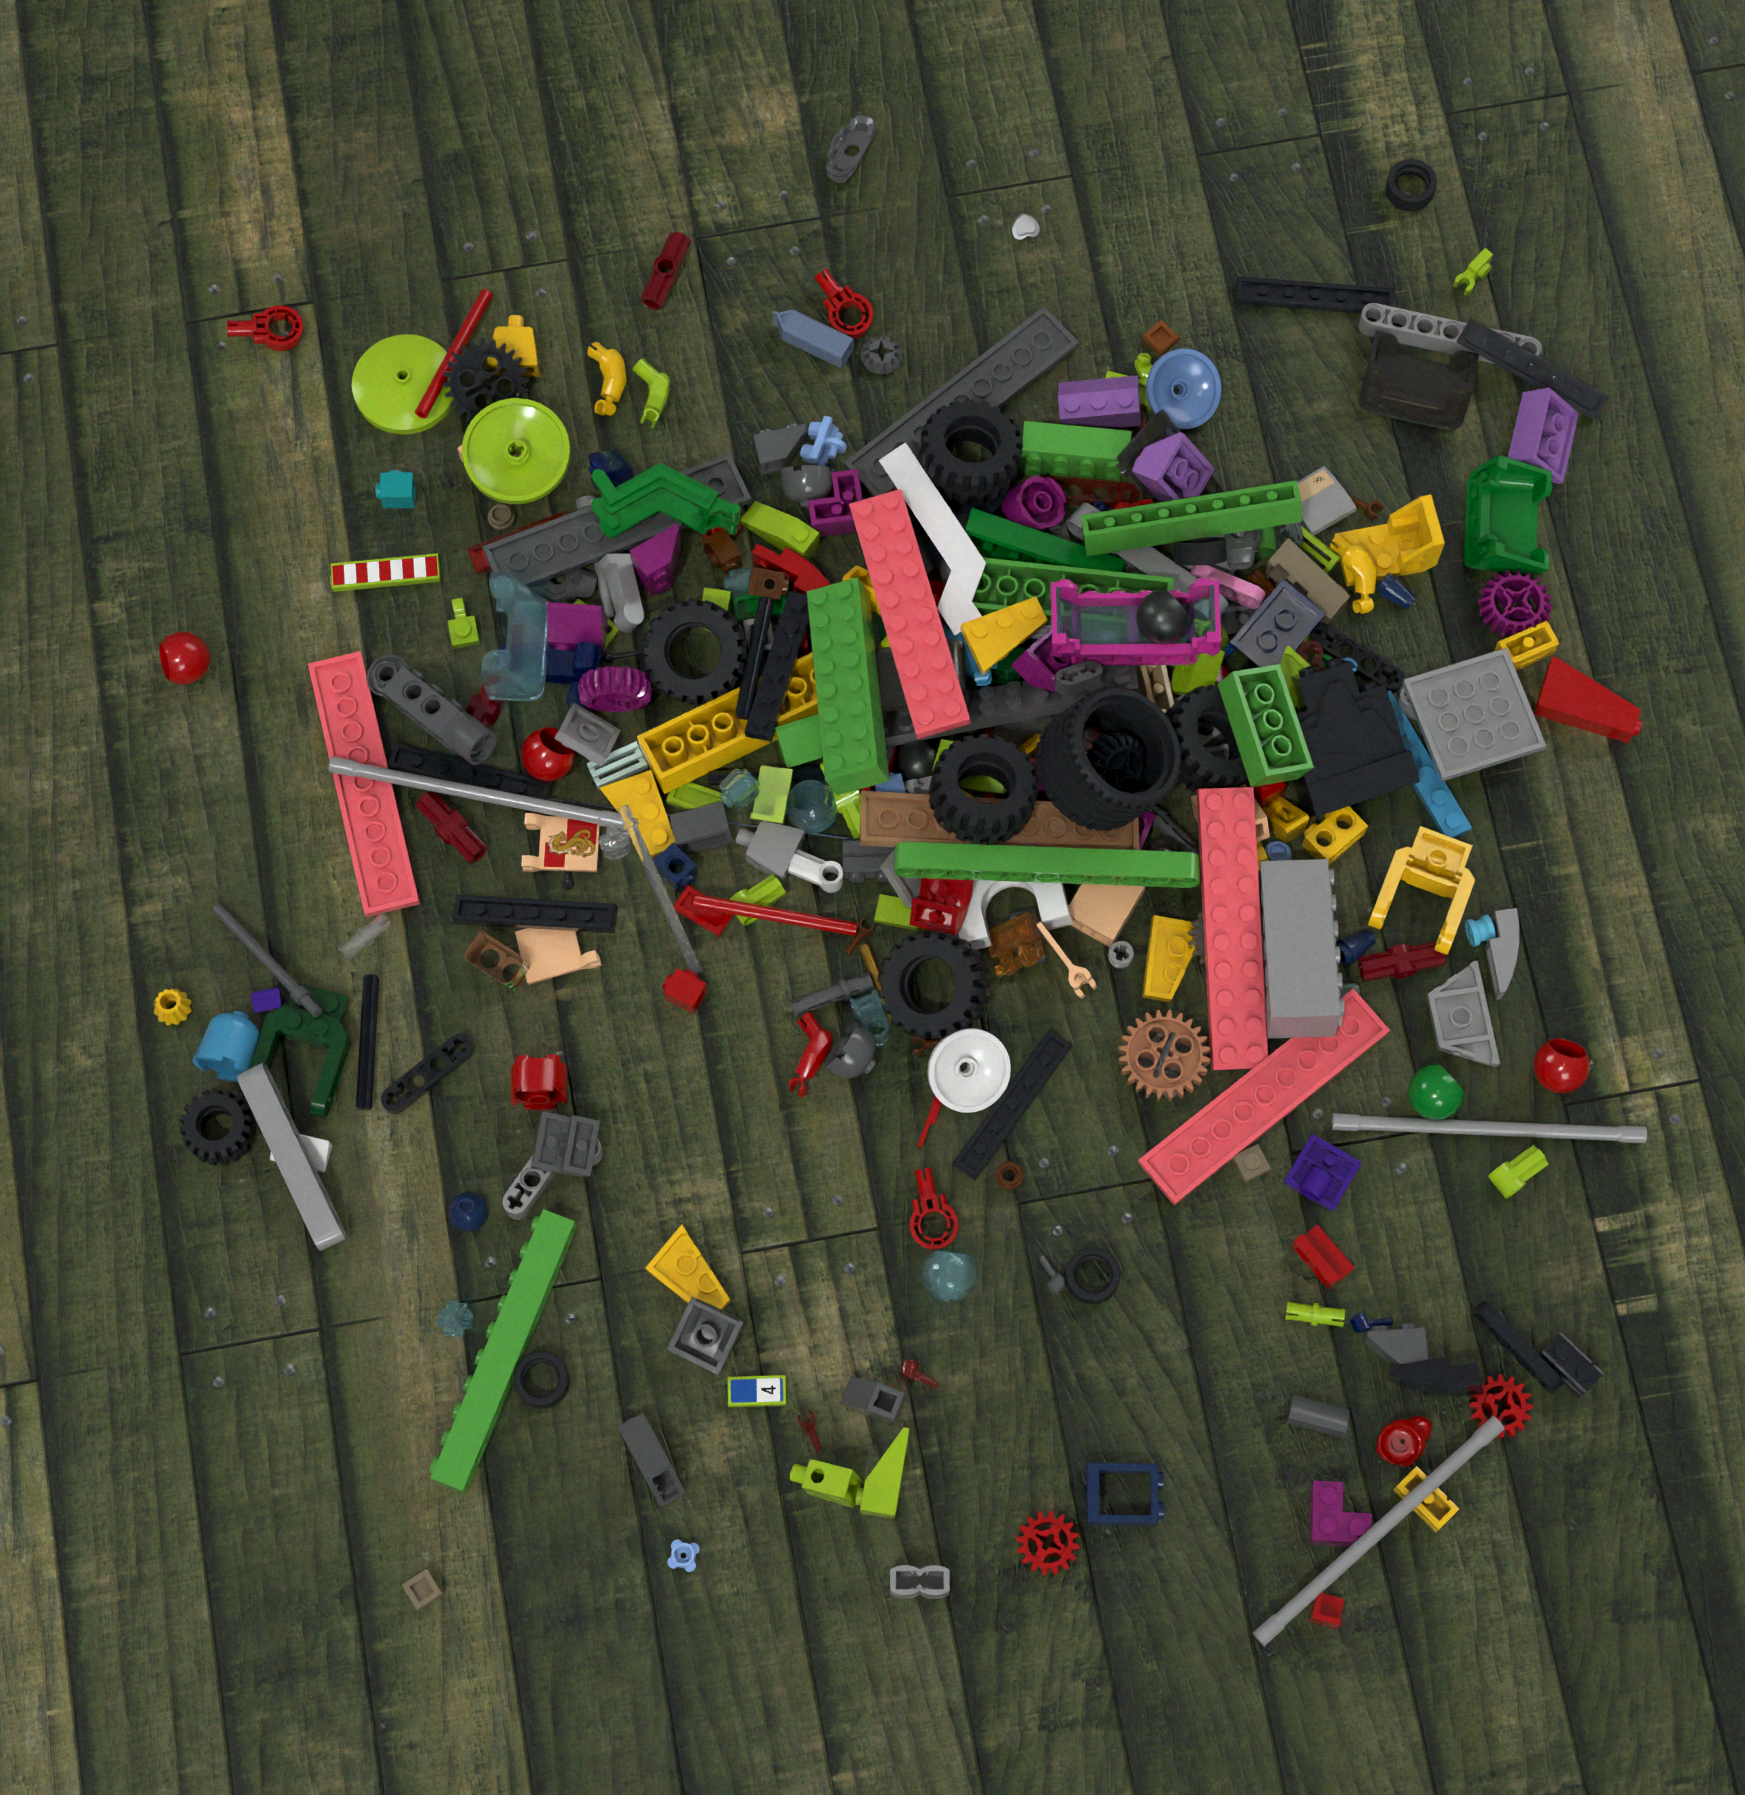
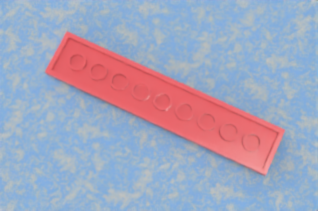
M899 489L850 503L849 506L917 739L971 724L902 490Z
M361 651L309 663V672L329 760L334 756L389 769L371 690L366 680L367 673ZM333 773L365 916L370 917L420 904L392 783Z
M1254 787L1196 790L1211 1070L1252 1069L1268 1057Z
M1354 989L1340 998L1344 999V1016H1342V1026L1337 1027L1336 1036L1290 1038L1138 1160V1164L1174 1206L1389 1034L1390 1029Z

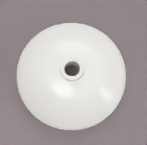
M976 1028L960 1029L944 1037L934 1048L928 1063V1081L936 1098L948 1108L965 1113L977 1112L995 1103L1004 1093L1011 1072L1009 1055L1004 1045L992 1034ZM967 1062V1069L960 1071V1065Z

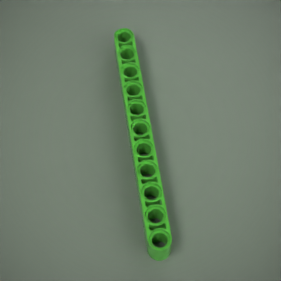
M900 842L894 847V874L905 878L1192 888L1200 884V857L1192 852Z

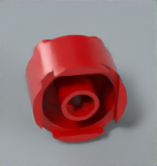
M555 1054L546 1055L544 1058H532L528 1055L517 1056L510 1072L511 1103L517 1106V1102L524 1104V1109L534 1111L555 1109L556 1103L561 1101L562 1106L566 1104L567 1066L561 1062V1057Z

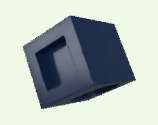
M674 843L653 860L655 870L677 892L682 887L690 886L697 878L696 864ZM674 865H682L684 867L681 873L675 874L670 871Z

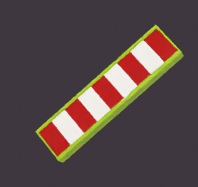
M437 553L331 563L333 592L441 582L439 556Z

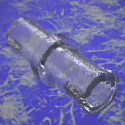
M380 912L365 927L362 928L360 926L353 937L338 947L339 951L344 953L343 956L348 961H351L366 946L371 947L374 944V940L392 926L389 920L386 921L387 917Z

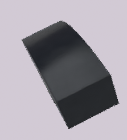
M1446 1357L1388 1367L1392 1383L1411 1390L1441 1396L1483 1394L1477 1362L1448 1367Z

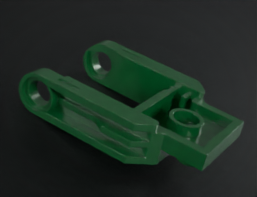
M297 983L299 986L303 985L311 993V998L322 1009V1013L318 1017H313L303 1005H298L290 996L287 1006L284 1005L267 1014L249 1069L263 1062L270 1071L282 1036L292 1041L324 1049L329 1048L310 1107V1114L312 1116L325 1119L330 1112L352 1043L342 1026L350 998L348 995Z

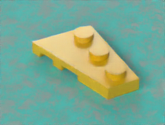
M1035 596L963 623L960 626V630L983 676L998 661H1002L1008 656L1009 652L1019 644L1024 643L1046 625L1047 618Z
M652 770L600 787V790L618 813L628 815L627 825L652 857L660 855L672 843L676 845Z
M1157 915L1152 917L1142 998L1164 1002L1172 1000L1195 950L1194 946H1188V942L1193 940V936L1187 933L1195 929L1191 922Z
M681 1224L645 1269L687 1304L691 1297H695L724 1310L730 1303V1299Z

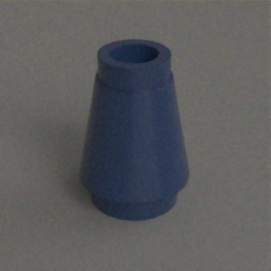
M1389 572L1375 589L1380 593V597L1406 610L1410 608L1417 598L1396 574L1393 576Z
M1365 930L1337 940L1336 946L1340 947V963L1342 965L1353 964L1358 957H1361L1376 943L1374 935L1369 930Z

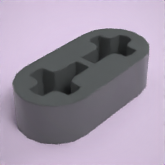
M1086 660L1063 668L1055 674L1054 689L1062 695H1074L1095 687L1101 682L1103 667L1098 662Z

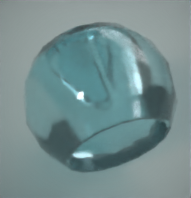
M804 780L796 784L789 791L785 814L793 827L809 834L827 830L835 822L839 814L835 793L830 786L819 780Z
M931 1251L924 1259L921 1268V1279L926 1291L935 1299L944 1302H957L967 1297L975 1288L978 1279V1268L971 1255Z

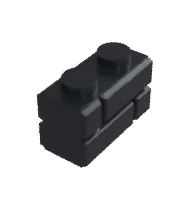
M1561 1332L1539 1354L1561 1377L1563 1384L1578 1398L1582 1397L1604 1374L1596 1365H1592V1361Z

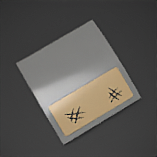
M1325 466L1297 482L1302 501V522H1300V525L1314 536L1357 511L1352 499Z

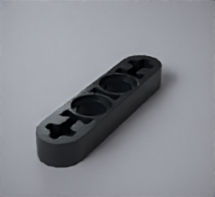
M1319 623L1310 632L1309 642L1315 650L1328 654L1332 658L1340 657L1341 660L1352 658L1358 665L1354 674L1365 681L1375 680V683L1384 684L1386 690H1391L1392 693L1397 692L1401 688L1404 675L1398 667L1325 623ZM1322 633L1327 634L1326 639H1323L1321 642L1317 640L1318 635ZM1334 639H1336L1337 641L1335 642L1333 649H1330V644L1333 643ZM1346 645L1351 648L1352 655L1342 657L1338 654L1337 648ZM1363 660H1371L1375 664V669L1373 671H1364L1360 663ZM1381 667L1383 668L1382 674L1380 673L1379 678L1375 676ZM1391 675L1396 677L1395 682L1391 684L1386 683L1387 678L1391 677Z
M462 1033L453 1035L386 1088L381 1095V1103L384 1109L391 1114L403 1112L466 1062L474 1052V1045L470 1037ZM457 1042L461 1044L467 1043L465 1045L466 1051L464 1053L460 1050L452 1055L455 1061L451 1063L448 1055L444 1052L448 1050L451 1055L457 1049L455 1046ZM437 1058H442L446 1061V1068L441 1072H435L431 1069V1063ZM412 1077H423L424 1085L417 1090L411 1089L409 1081ZM404 1085L406 1091L411 1096L407 1098L404 1093L398 1099L399 1105L395 1106L393 1103L388 1105L390 1103L389 1097L391 1095L398 1097L402 1094L403 1091L400 1087Z
M1482 1301L1472 1310L1475 1318L1542 1388L1553 1394L1563 1385L1561 1377L1488 1302Z

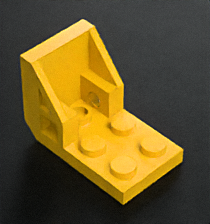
M1432 495L1421 496L1390 514L1387 524L1334 534V538L1342 535L1352 545H1360L1365 549L1376 568V581L1383 580L1388 572L1393 576L1395 574L1403 576L1424 572L1436 566L1445 544ZM1341 558L1339 561L1346 586L1354 585V574L1343 564V558Z

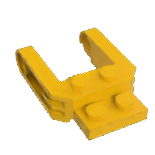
M1420 826L1412 848L1407 846L1396 850L1368 926L1381 930L1399 881L1404 880L1407 884L1452 899L1434 948L1435 951L1448 955L1475 882L1470 870L1465 868L1473 845Z

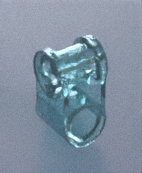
M872 989L870 994L858 999L850 998L849 1003L856 1020L870 1032L876 1042V1046H882L887 1043L890 1038V1025L876 989ZM877 1025L885 1029L881 1034H873L870 1030Z

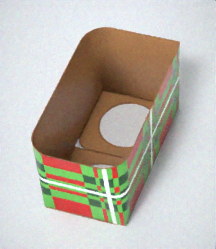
M480 931L465 952L467 961L513 991L516 990L530 969L519 954L485 932L482 934ZM492 949L497 951L500 956L499 963L493 968H485L481 964V955L486 950ZM517 964L520 966V969L510 982L503 978V970L507 965Z

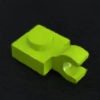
M1484 248L1468 265L1466 271L1456 277L1453 286L1456 288L1460 283H1466L1468 286L1465 289L1464 295L1471 294L1475 281L1479 277L1483 279L1491 270L1490 262L1493 254Z
M463 598L452 599L455 619L448 620L453 649L480 644L475 616H466Z

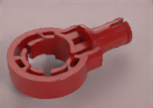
M828 269L822 271L823 275L819 272L814 279L828 297L823 301V305L828 311L830 327L854 339L865 335L870 329L873 319V309L870 302L864 296L853 293L849 286H846L845 289L841 286L839 287ZM847 307L858 308L863 315L861 322L854 326L847 325L846 330H844V323L839 319L840 311ZM865 309H866V311H867V313H868V321H867V323H864V322H865V316H866V315H865Z
M277 305L266 309L263 313H253V318L249 321L227 320V337H252L254 344H264L269 349L275 351H288L300 343L303 337V322L300 315L294 309L288 306ZM286 316H288V323L293 327L291 333L288 334L289 340H287L286 336L277 337L269 330L273 322L276 320L285 321Z
M932 1167L924 1168L926 1180L923 1179L922 1169L915 1170L914 1174L916 1176L922 1214L919 1210L918 1200H912L914 1212L910 1219V1232L914 1241L919 1246L928 1250H940L950 1245L955 1239L958 1231V1219L954 1210L947 1205L945 1194L939 1195L942 1210H940ZM928 1201H932V1209H928ZM944 1211H947L951 1216L948 1217ZM929 1213L941 1214L947 1221V1229H950L949 1219H952L954 1223L953 1233L947 1241L943 1240L949 1233L947 1231L943 1236L935 1239L925 1235L923 1238L931 1242V1244L921 1241L916 1235L914 1227L918 1225V1231L921 1235L923 1233L920 1226L921 1220ZM916 1216H919L918 1223L914 1222ZM934 1242H941L939 1245L933 1244Z

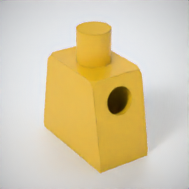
M511 315L508 317V327L498 326L494 330L493 339L496 341V347L499 348L504 342L506 343V352L513 348L515 349L513 359L522 357L518 367H527V371L521 374V376L540 377L533 328L524 327V318L522 316ZM488 357V370H493L497 366V360L493 357ZM500 369L496 374L493 375V377H497L505 373L506 369Z

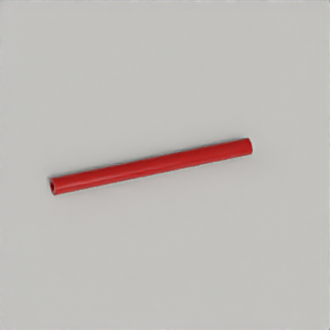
M482 289L415 410V414L418 417L426 419L444 387L443 382L448 380V377L444 376L443 372L452 370L447 365V361H456L452 354L453 352L462 354L461 345L463 344L466 347L493 297L489 290Z
M696 893L693 894L691 907L845 935L855 936L857 931V922Z

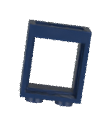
M1087 1463L1086 1526L1157 1527L1159 1519H1164V1501H1158V1489H1163L1164 1475L1163 1472H1158V1464ZM1099 1473L1149 1474L1150 1515H1100Z

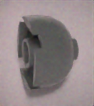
M801 465V469H797V471H793V466L782 468V490L785 496L792 502L800 503V508L809 509V500L823 499L830 496L833 490L831 473L834 472V469L830 470V467L819 465Z
M854 1022L844 1031L847 1035L841 1041L837 1040L824 1062L825 1069L844 1079L856 1078L862 1072L868 1074L877 1062L873 1058L876 1052V1042L873 1036L862 1025Z

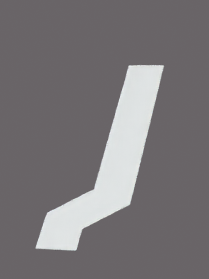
M905 442L881 458L879 462L897 489L902 490L905 501L951 569L937 609L954 635H957L961 632V624L982 617L972 600L986 562Z

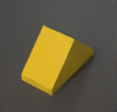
M1279 797L1262 808L1267 816L1269 828L1279 841L1288 843L1305 832L1309 822L1308 814L1284 798Z

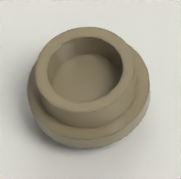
M504 504L493 506L488 513L489 524L496 530L510 528L515 520L513 510Z

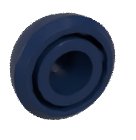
M464 1192L457 1195L449 1206L451 1223L462 1231L479 1229L488 1217L489 1210L486 1201L474 1192Z

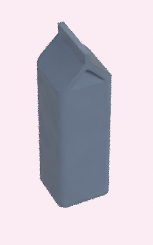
M787 310L780 313L773 311V326L778 327L783 341L841 369L844 367L853 352L854 338L796 310Z

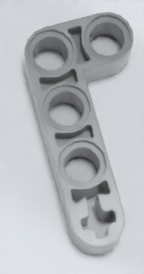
M598 1139L593 1165L598 1164L603 1157V1150ZM532 1157L503 1197V1207L507 1215L514 1220H521L529 1215L558 1174L531 1169ZM531 1176L540 1177V1182L537 1186L529 1187L526 1185L527 1179ZM513 1201L516 1203L521 1201L522 1207L519 1208L516 1206L513 1209L511 1203Z

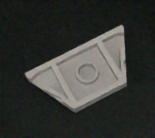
M1473 961L1457 975H1453L1444 984L1438 986L1426 996L1437 1049L1485 1065L1498 1067L1500 1060L1478 961Z

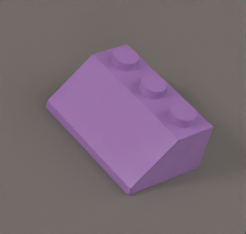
M1138 375L1059 383L1060 424L1104 429L1142 426Z
M1550 388L1523 392L1508 458L1552 471L1551 482L1563 483L1579 412Z
M1179 432L1145 447L1141 455L1136 459L1132 472L1160 502L1200 496L1215 468L1185 434Z

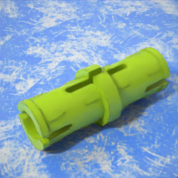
M1287 1301L1285 1320L1311 1322V1326H1317L1318 1323L1343 1328L1345 1309L1319 1306L1320 1303L1307 1305Z

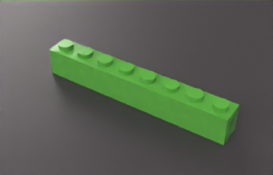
M1296 480L1081 515L1086 556L1302 522V501Z

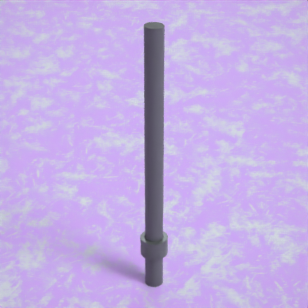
M221 903L216 904L212 911L291 993V998L298 1005H303L313 1017H318L322 1013V1009L311 998V993L303 985L299 986Z

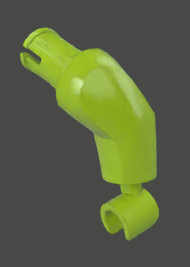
M643 358L633 367V371L649 385L648 397L640 423L648 419L652 422L651 428H654L669 395L670 378L666 372L659 373Z

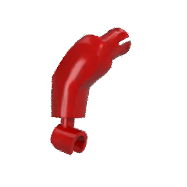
M812 1012L802 1015V1019L797 1021V1024L810 1040L795 1071L799 1076L791 1079L788 1084L789 1090L792 1093L797 1085H802L798 1092L801 1098L808 1092V1087L805 1083L806 1079H813L828 1056L833 1044L831 1032L822 1029Z

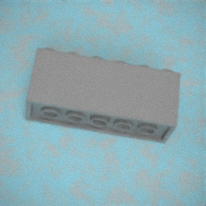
M1328 859L1260 861L1258 879L1267 1038L1336 1036L1337 1027L1342 1026L1344 999H1340L1342 973H1338L1340 947L1336 946V937H1338V921L1334 920L1336 895H1332L1334 870L1329 869Z

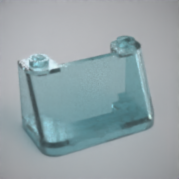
M490 573V592L496 598V610L503 611L508 616L506 649L492 650L484 656L482 661L481 677L488 698L492 700L534 701L541 697L545 687L548 652L547 600L510 574Z

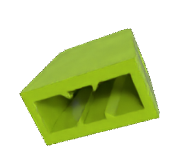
M810 1459L807 1467L794 1464L790 1473V1481L802 1484V1488L809 1495L851 1508L855 1507L858 1487H861L863 1481L852 1469Z

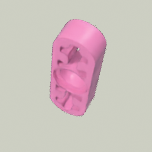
M1195 565L1190 571V574L1198 579L1209 578L1212 581L1219 580V594L1251 609H1258L1266 596L1260 587L1208 565Z

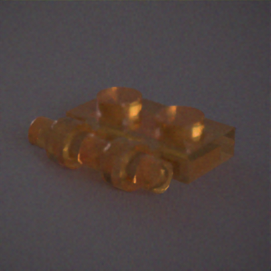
M1027 912L989 930L992 946L988 947L990 957L1000 958L1001 962L1000 965L995 967V973L999 977L1005 974L1008 976L1012 975L1023 966L1030 967L1035 965L1039 959L1044 957L1042 948L1032 949V943L1040 940L1036 917L1033 913ZM1019 950L1020 956L1013 958L1012 952Z

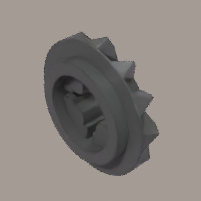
M882 334L876 337L870 336L869 340L863 343L861 360L869 371L876 374H887L897 369L901 364L903 351L900 342L894 340L892 335L890 337L883 336ZM880 346H883L884 351L887 352L883 362H881V358L877 354Z

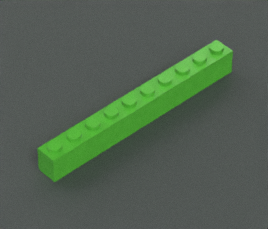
M544 1209L540 1216H535L530 1229L533 1232L530 1242H525L520 1251L519 1258H522L519 1268H514L509 1277L508 1284L511 1285L507 1296L503 1294L497 1307V1311L500 1312L496 1322L492 1321L488 1327L486 1338L489 1339L485 1349L480 1348L476 1356L475 1364L478 1366L474 1375H469L463 1388V1391L466 1392L462 1403L458 1402L454 1408L452 1418L455 1421L451 1430L446 1429L440 1444L443 1446L442 1452L439 1457L435 1456L431 1463L429 1473L432 1474L431 1479L434 1483L467 1495L513 1384V1374L516 1366L525 1355L576 1232L577 1225L575 1221Z

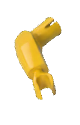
M594 342L592 346L597 350L589 346L587 354L600 364V370L604 377L601 396L605 398V400L597 401L594 410L599 415L604 416L606 414L611 416L616 411V406L613 402H619L627 382L625 364L617 350H608L599 342Z
M1338 535L1332 540L1338 547L1330 543V548L1343 558V564L1354 574L1355 592L1361 593V598L1353 601V611L1355 613L1361 612V614L1368 613L1374 608L1373 600L1369 597V594L1375 593L1376 568L1362 546L1352 545L1344 536Z

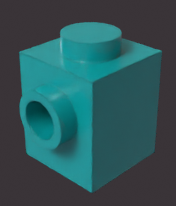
M391 470L388 473H380V483H376L375 492L376 498L381 500L383 508H415L416 482L413 472Z

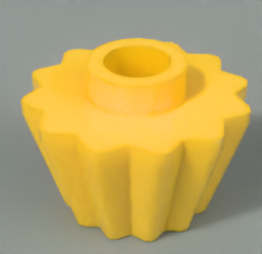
M165 989L158 994L154 1001V1014L158 1016L159 1022H165L167 1026L172 1023L179 1025L181 1021L187 1020V1014L191 1012L189 1006L192 1001L187 998V993L180 992L179 989ZM171 1004H176L172 1009H168Z

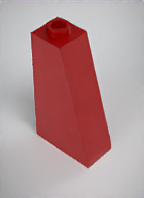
M1552 656L1545 673L1534 715L1625 743H1629L1633 735L1638 736L1643 720L1638 719L1641 709L1559 658Z

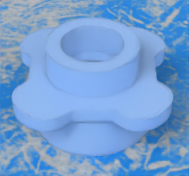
M679 1539L674 1540L671 1543V1557L667 1561L669 1567L672 1569L677 1567L685 1568L687 1572L694 1571L696 1568V1554L700 1551L699 1546L696 1543L688 1544L682 1543ZM685 1553L686 1558H681V1554Z

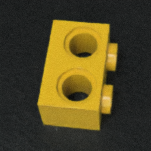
M1350 806L1325 814L1323 822L1319 825L1316 823L1312 824L1304 832L1305 838L1302 846L1314 859H1328L1329 866L1365 835L1368 825ZM1345 821L1349 824L1350 828L1341 829L1337 826L1336 822ZM1324 838L1328 840L1330 845L1326 847L1320 846L1316 839Z

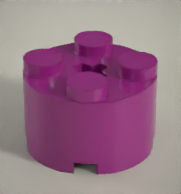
M1032 476L1013 487L1007 493L1001 507L1007 520L1044 532L1060 523L1063 519L1066 498L1062 488L1053 479Z

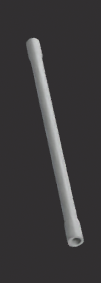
M334 756L331 757L329 763L330 773L350 777L357 776L559 816L622 831L625 830L628 815L606 810L599 811L412 774Z
M1332 1114V1130L1340 1131L1373 1130L1606 1140L1643 1144L1647 1141V1128L1644 1126L1611 1127Z
M1495 1416L1490 1417L1473 1433L1470 1439L1276 1614L1270 1616L1253 1632L1256 1639L1265 1647L1295 1616L1464 1463L1505 1429L1502 1423Z

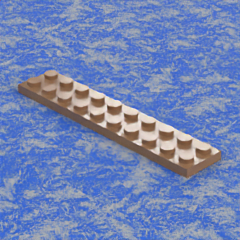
M861 791V846L895 847L900 842L971 844L972 840L965 838L964 841L956 838V833L952 831L949 834L943 829V821L939 823L933 816L934 810L930 808V795ZM968 797L981 804H996L1005 800ZM1036 801L1028 824L1024 825L1023 830L1018 835L1012 834L1011 839L1005 842H1001L998 839L994 845L1139 850V820L1136 818L1116 830H1090L1070 821L1055 808L1052 802ZM980 842L982 845H987L986 842Z

